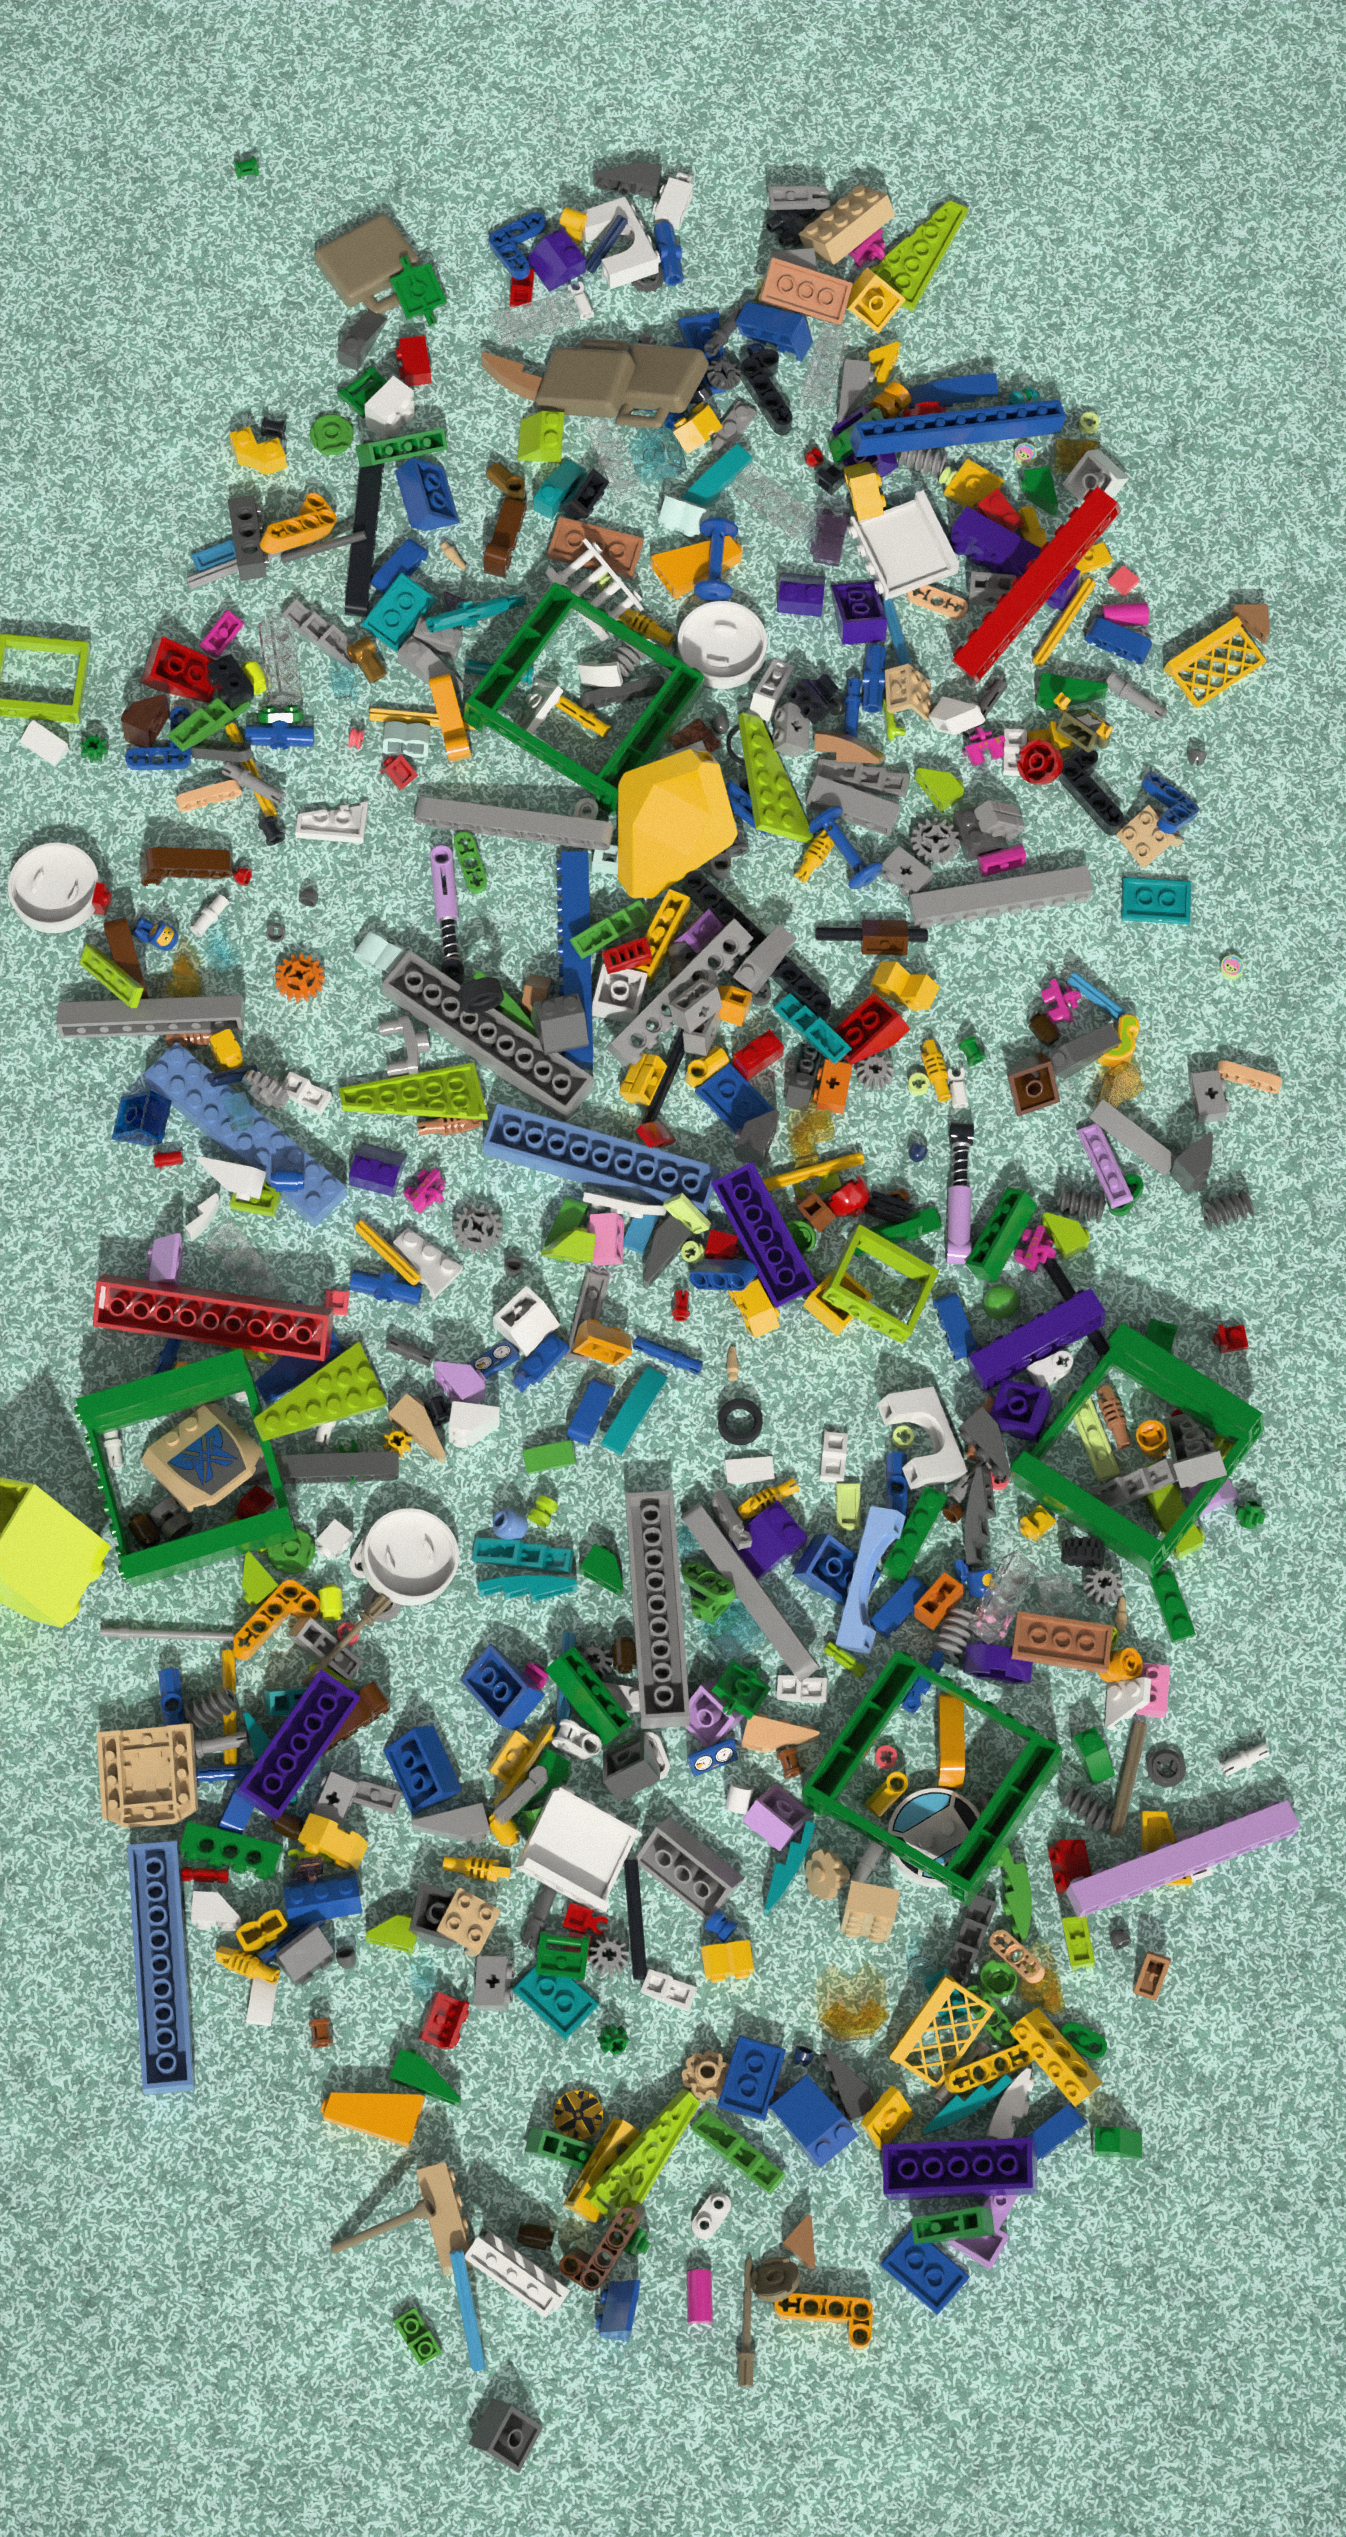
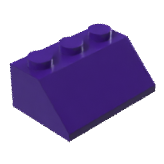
M863 405L832 428L834 436H838L873 410V408ZM855 453L843 460L845 467L869 461L872 468L876 467L880 478L885 477L899 467L895 453L856 457Z

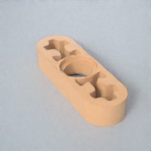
M929 585L918 588L920 594H917V596L913 595L916 589L906 593V597L911 603L958 620L964 618L967 614L968 604L963 598ZM926 593H929L927 596V601L924 600ZM933 597H940L943 603L934 605L931 599ZM947 600L950 601L948 608H945ZM960 605L961 609L955 612L954 607Z
M228 780L182 793L176 797V803L179 811L185 812L207 806V803L210 802L218 803L239 797L242 791L236 780Z
M1219 1061L1216 1070H1219L1220 1078L1242 1085L1247 1083L1249 1087L1273 1094L1280 1091L1282 1079L1277 1075L1229 1061Z
M997 1930L990 1936L989 1944L992 1949L1027 1982L1037 1983L1044 1977L1045 1969L1039 1960L1007 1931ZM1001 1939L1009 1946L1007 1949L998 1943ZM1022 1951L1020 1960H1011L1015 1952ZM1029 1964L1036 1971L1034 1973L1029 1972L1025 1966Z

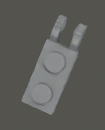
M812 186L769 187V210L826 209L830 206V202L824 198L828 196L829 190L825 187Z
M540 1765L534 1767L529 1772V1779L524 1783L520 1782L512 1791L513 1794L507 1799H502L495 1806V1820L500 1825H504L546 1784L548 1776L545 1767Z

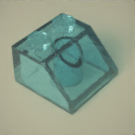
M661 426L652 430L629 447L639 485L674 479L687 470L681 444L672 429Z
M737 1603L728 1608L713 1624L707 1622L697 1629L724 1668L733 1659L735 1661L765 1640L764 1632L751 1614Z

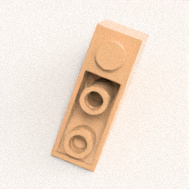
M755 1713L750 1720H747L741 1747L767 1753L818 1741L820 1731H816V1728L810 1725H802L800 1727L792 1725V1722L786 1719H778L776 1721L768 1719L769 1717L765 1714Z

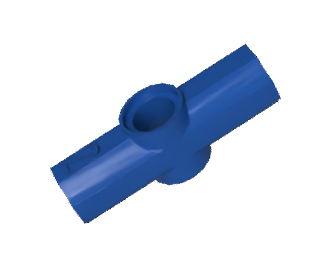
M661 222L655 225L653 229L657 245L656 250L660 256L664 282L668 286H676L682 283L684 279L681 267L682 248L680 244H676L673 226L669 222Z
M873 644L868 646L866 652V666L863 671L862 688H864L862 710L869 713H877L882 710L883 690H885L886 648L881 645Z
M275 721L270 725L246 724L245 743L270 746L274 750H277V748L286 750L289 746L313 747L314 726H290L289 723L284 721Z
M355 1269L349 1286L350 1291L373 1295L375 1299L380 1301L381 1299H386V1302H393L395 1300L417 1306L420 1302L423 1288L422 1284L411 1285L408 1281L400 1280L397 1276L383 1272L377 1275Z
M892 1452L886 1455V1508L897 1510L906 1516L904 1525H906L908 1482L902 1468L907 1464V1454ZM898 1485L903 1491L896 1493L892 1491L891 1487Z
M168 1668L158 1671L164 1727L185 1724L179 1669ZM171 1701H175L179 1704V1707L175 1711H169L166 1709V1705Z

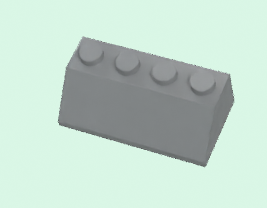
M670 1816L656 1826L634 1859L638 1861L640 1867L707 1921L718 1909L725 1905L745 1878Z

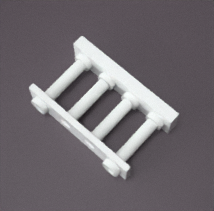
M586 538L583 542L588 550L562 572L558 571L556 573L551 567L545 572L553 583L556 582L559 585L567 586L565 584L568 581L567 578L595 556L602 565L576 587L569 588L571 592L580 597L586 589L608 572L615 581L590 601V604L597 608L621 588L628 598L608 614L610 617L617 619L633 604L640 611L644 609L639 603L642 601V598L635 590L631 592L600 556L603 551L595 542L590 544ZM579 613L602 643L610 638L605 632L606 629Z
M491 2231L484 2238L478 2236L464 2256L467 2261L545 2318L549 2316L552 2310L557 2311L571 2291Z

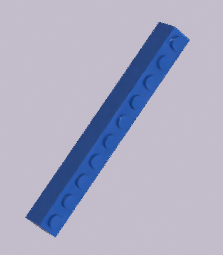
M1059 399L858 422L854 424L850 443L855 456L861 457L1058 434L1061 432L1066 414Z
M588 851L561 852V860H556L557 874H561V881H557V894H562V901H557L558 915H562V922H558V936H563V943H558V957H563V964H559V978L564 980V985H559V997L578 993L585 1012L589 1045L562 1051L561 1055L580 1069H593L591 955L581 960L569 941L590 928Z

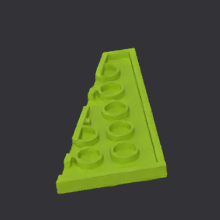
M949 200L931 216V219L924 225L921 224L915 233L910 237H906L890 251L883 261L870 269L906 299L900 307L912 312L915 311L964 222L969 208Z
M742 712L738 716L755 829L808 844L812 843L815 837L809 831L808 821L778 754L773 750L774 745L761 717Z
M474 1062L338 1088L342 1109L347 1112L488 1120Z
M359 1341L259 1414L253 1421L263 1442L385 1407L387 1401Z
M681 2089L583 2197L611 2223L627 2202L636 2200L642 2204L701 2102L689 2091ZM630 2212L625 2222L629 2223L632 2220V2212Z

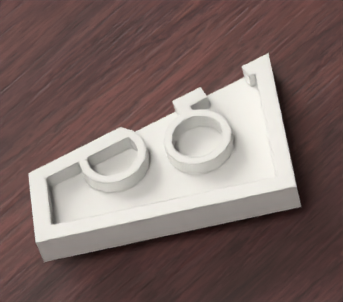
M535 678L533 682L535 689L532 695L528 694L525 699L527 703L525 710L518 714L514 724L533 736L535 730L545 721L548 712L559 701L560 695L563 693V690L558 685Z
M368 801L361 802L359 806L354 807L345 805L340 806V809L332 811L322 809L298 814L295 831L296 838L364 843Z
M584 1192L583 1197L584 1202L592 1203V1208L605 1210L606 1206L610 1207V1212L624 1214V1211H628L629 1216L635 1218H643V1214L666 1216L667 1211L663 1205H647V1202L634 1200L625 1201V1198L601 1193Z
M409 1228L393 1242L392 1247L420 1273V1283L428 1287L430 1290L429 1294L433 1299L444 1291L463 1270L462 1266Z

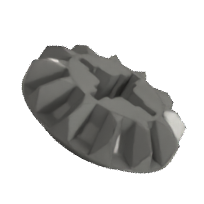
M658 265L659 273L651 275V280L643 282V278L631 282V285L638 292L640 290L646 294L650 291L656 292L659 287H662L664 282L661 267Z
M720 357L717 361L712 360L706 371V376L714 387L729 390L739 384L741 370L737 368V364L731 363L730 359L726 361ZM721 369L728 373L727 378H725L723 373H720Z
M1167 1749L1157 1751L1148 1761V1777L1151 1778L1154 1785H1159L1163 1788L1175 1787L1182 1782L1185 1776V1762L1175 1751ZM1172 1761L1170 1770L1173 1773L1167 1772L1161 1776L1162 1767L1160 1765L1166 1766Z

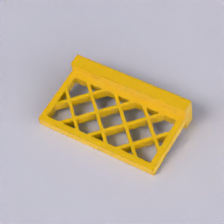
M1238 616L1170 660L1163 668V671L1168 676L1171 675L1196 709L1267 661L1241 627L1242 622ZM1239 634L1244 641L1243 647L1231 645L1232 637ZM1218 647L1227 649L1226 659L1214 657L1215 649ZM1230 650L1242 652L1241 662L1229 660ZM1245 654H1254L1258 662L1254 665L1244 663ZM1200 659L1209 660V669H1198L1197 661ZM1213 661L1225 664L1224 674L1212 671ZM1228 664L1239 666V675H1228ZM1182 671L1192 672L1191 682L1183 681L1178 674ZM1196 673L1208 675L1206 685L1195 683ZM1211 676L1223 678L1222 686L1219 688L1210 686ZM1194 688L1205 690V697L1200 701L1193 695Z
M945 1973L890 2051L889 2058L896 2063H900L939 2090L945 2081L946 2075L954 2069L995 2008L956 1982L952 1976ZM955 1988L964 1994L965 2003L951 2005L949 1996ZM967 1997L972 1999L974 2002H968ZM947 2000L948 2006L942 2007ZM980 2005L987 2011L982 2018L971 2019L969 2006ZM966 2007L969 2020L954 2023L952 2009ZM949 2010L951 2023L937 2025L935 2018L937 2013ZM933 2020L934 2026L928 2027ZM973 2023H978L977 2026H976V2027L974 2028V2030H973V2025H972V2024H973ZM970 2024V2036L957 2040L955 2027ZM952 2027L954 2040L940 2043L938 2030ZM935 2030L937 2043L923 2046L921 2038L923 2033ZM919 2040L920 2046L914 2047ZM964 2043L963 2046H962V2047L960 2048V2050H959V2045H958V2044ZM955 2044L957 2051L955 2057L943 2060L941 2047ZM938 2047L940 2061L926 2063L924 2050ZM921 2050L922 2064L912 2065L905 2060L910 2052ZM950 2063L945 2070L944 2064ZM942 2066L943 2074L938 2081L928 2076L927 2067ZM918 2068H924L925 2073Z

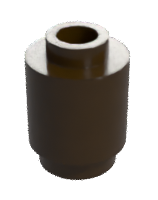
M1038 1012L1029 1020L1031 1024L1028 1028L1041 1044H1045L1047 1047L1058 1041L1062 1036L1059 1033L1060 1029L1047 1013L1041 1015Z
M139 1512L129 1519L128 1528L140 1546L148 1549L161 1541L160 1531L148 1513L142 1514Z
M631 1637L615 1638L612 1645L613 1669L618 1670L619 1674H629L633 1672V1669L637 1668L635 1643H633V1638Z
M285 1809L277 1820H271L273 1824L272 1830L292 1841H299L298 1838L304 1827L305 1819Z
M527 2221V2223L520 2222L517 2243H522L524 2247L546 2251L547 2246L552 2247L554 2231H550V2225Z

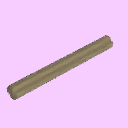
M1139 1721L1133 1724L1114 1805L1115 1811L1112 1814L1108 1834L1114 1837H1120L1123 1834L1148 1727L1147 1724Z

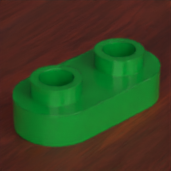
M267 705L258 711V721L262 723H272L275 721L297 722L303 720V709L298 708V705H286L285 708Z
M1136 1174L1124 1176L1128 1187L1134 1186L1136 1188L1135 1190H1130L1133 1201L1123 1204L1122 1208L1115 1207L1111 1209L1108 1202V1209L1112 1215L1118 1217L1127 1215L1143 1193V1180Z
M1069 2022L1060 2031L1062 2036L1078 2054L1090 2060L1101 2059L1107 2051V2042L1101 2035L1078 2023ZM1069 2032L1075 2033L1076 2039L1070 2040L1067 2034ZM1091 2044H1096L1098 2046V2051H1091L1089 2046Z

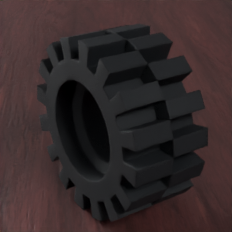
M1070 1537L1068 1540L1064 1539L1062 1541L1061 1562L1063 1564L1076 1567L1083 1566V1568H1088V1566L1091 1568L1099 1567L1101 1564H1104L1105 1544L1100 1539L1095 1540L1092 1537L1089 1539L1087 1537H1074L1073 1539Z

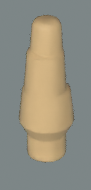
M444 542L440 546L444 551V555L461 570L466 569L465 563L455 548Z
M735 1347L729 1348L726 1371L730 1381L738 1379L739 1365Z
M1124 1597L1119 1598L1114 1622L1118 1633H1124L1128 1623L1126 1599Z

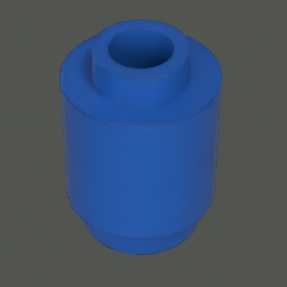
M275 1168V1173H271L270 1177L271 1187H275V1192H298V1189H304V1171H298V1168Z

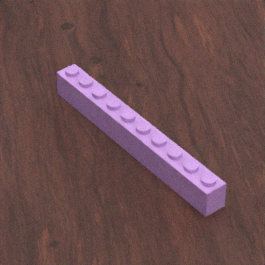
M1277 1800L1269 1803L1266 1809L1248 1811L1244 1814L1245 1817L1240 1819L1232 1817L1224 1821L1223 1825L1217 1828L1214 1825L1203 1829L1199 1835L1193 1836V1834H1188L1179 1840L1180 1842L1173 1845L1171 1842L1165 1843L1158 1847V1850L1155 1852H1142L1132 1861L1128 1862L1127 1859L1117 1862L1111 1869H1098L1092 1873L1093 1876L1084 1878V1876L1077 1877L1070 1882L1071 1884L1066 1894L1077 1917L1081 1918L1291 1836L1297 1832L1300 1824L1288 1800L1281 1803Z

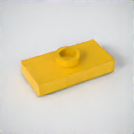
M1104 542L1092 546L1075 568L1080 570V575L1112 564L1113 559Z

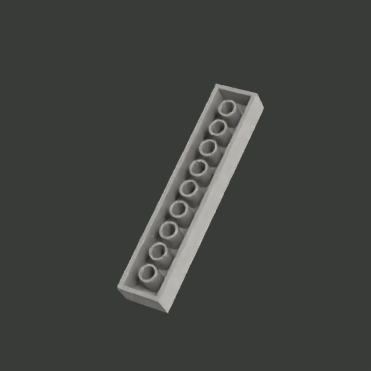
M409 950L383 981L382 995L555 1116L567 1122L594 1089V1078L559 1053L544 1055L539 1039L494 1008L474 1014L464 1012L458 997V991L462 986Z
M673 1490L625 1493L641 1729L690 1726Z

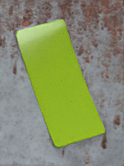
M834 1172L821 1176L818 1188L811 1193L815 1192L818 1195L841 1187L838 1173ZM795 1183L799 1198H806V1193L798 1183Z

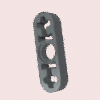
M203 740L190 747L191 756L197 759L245 762L252 758L251 745L247 743Z

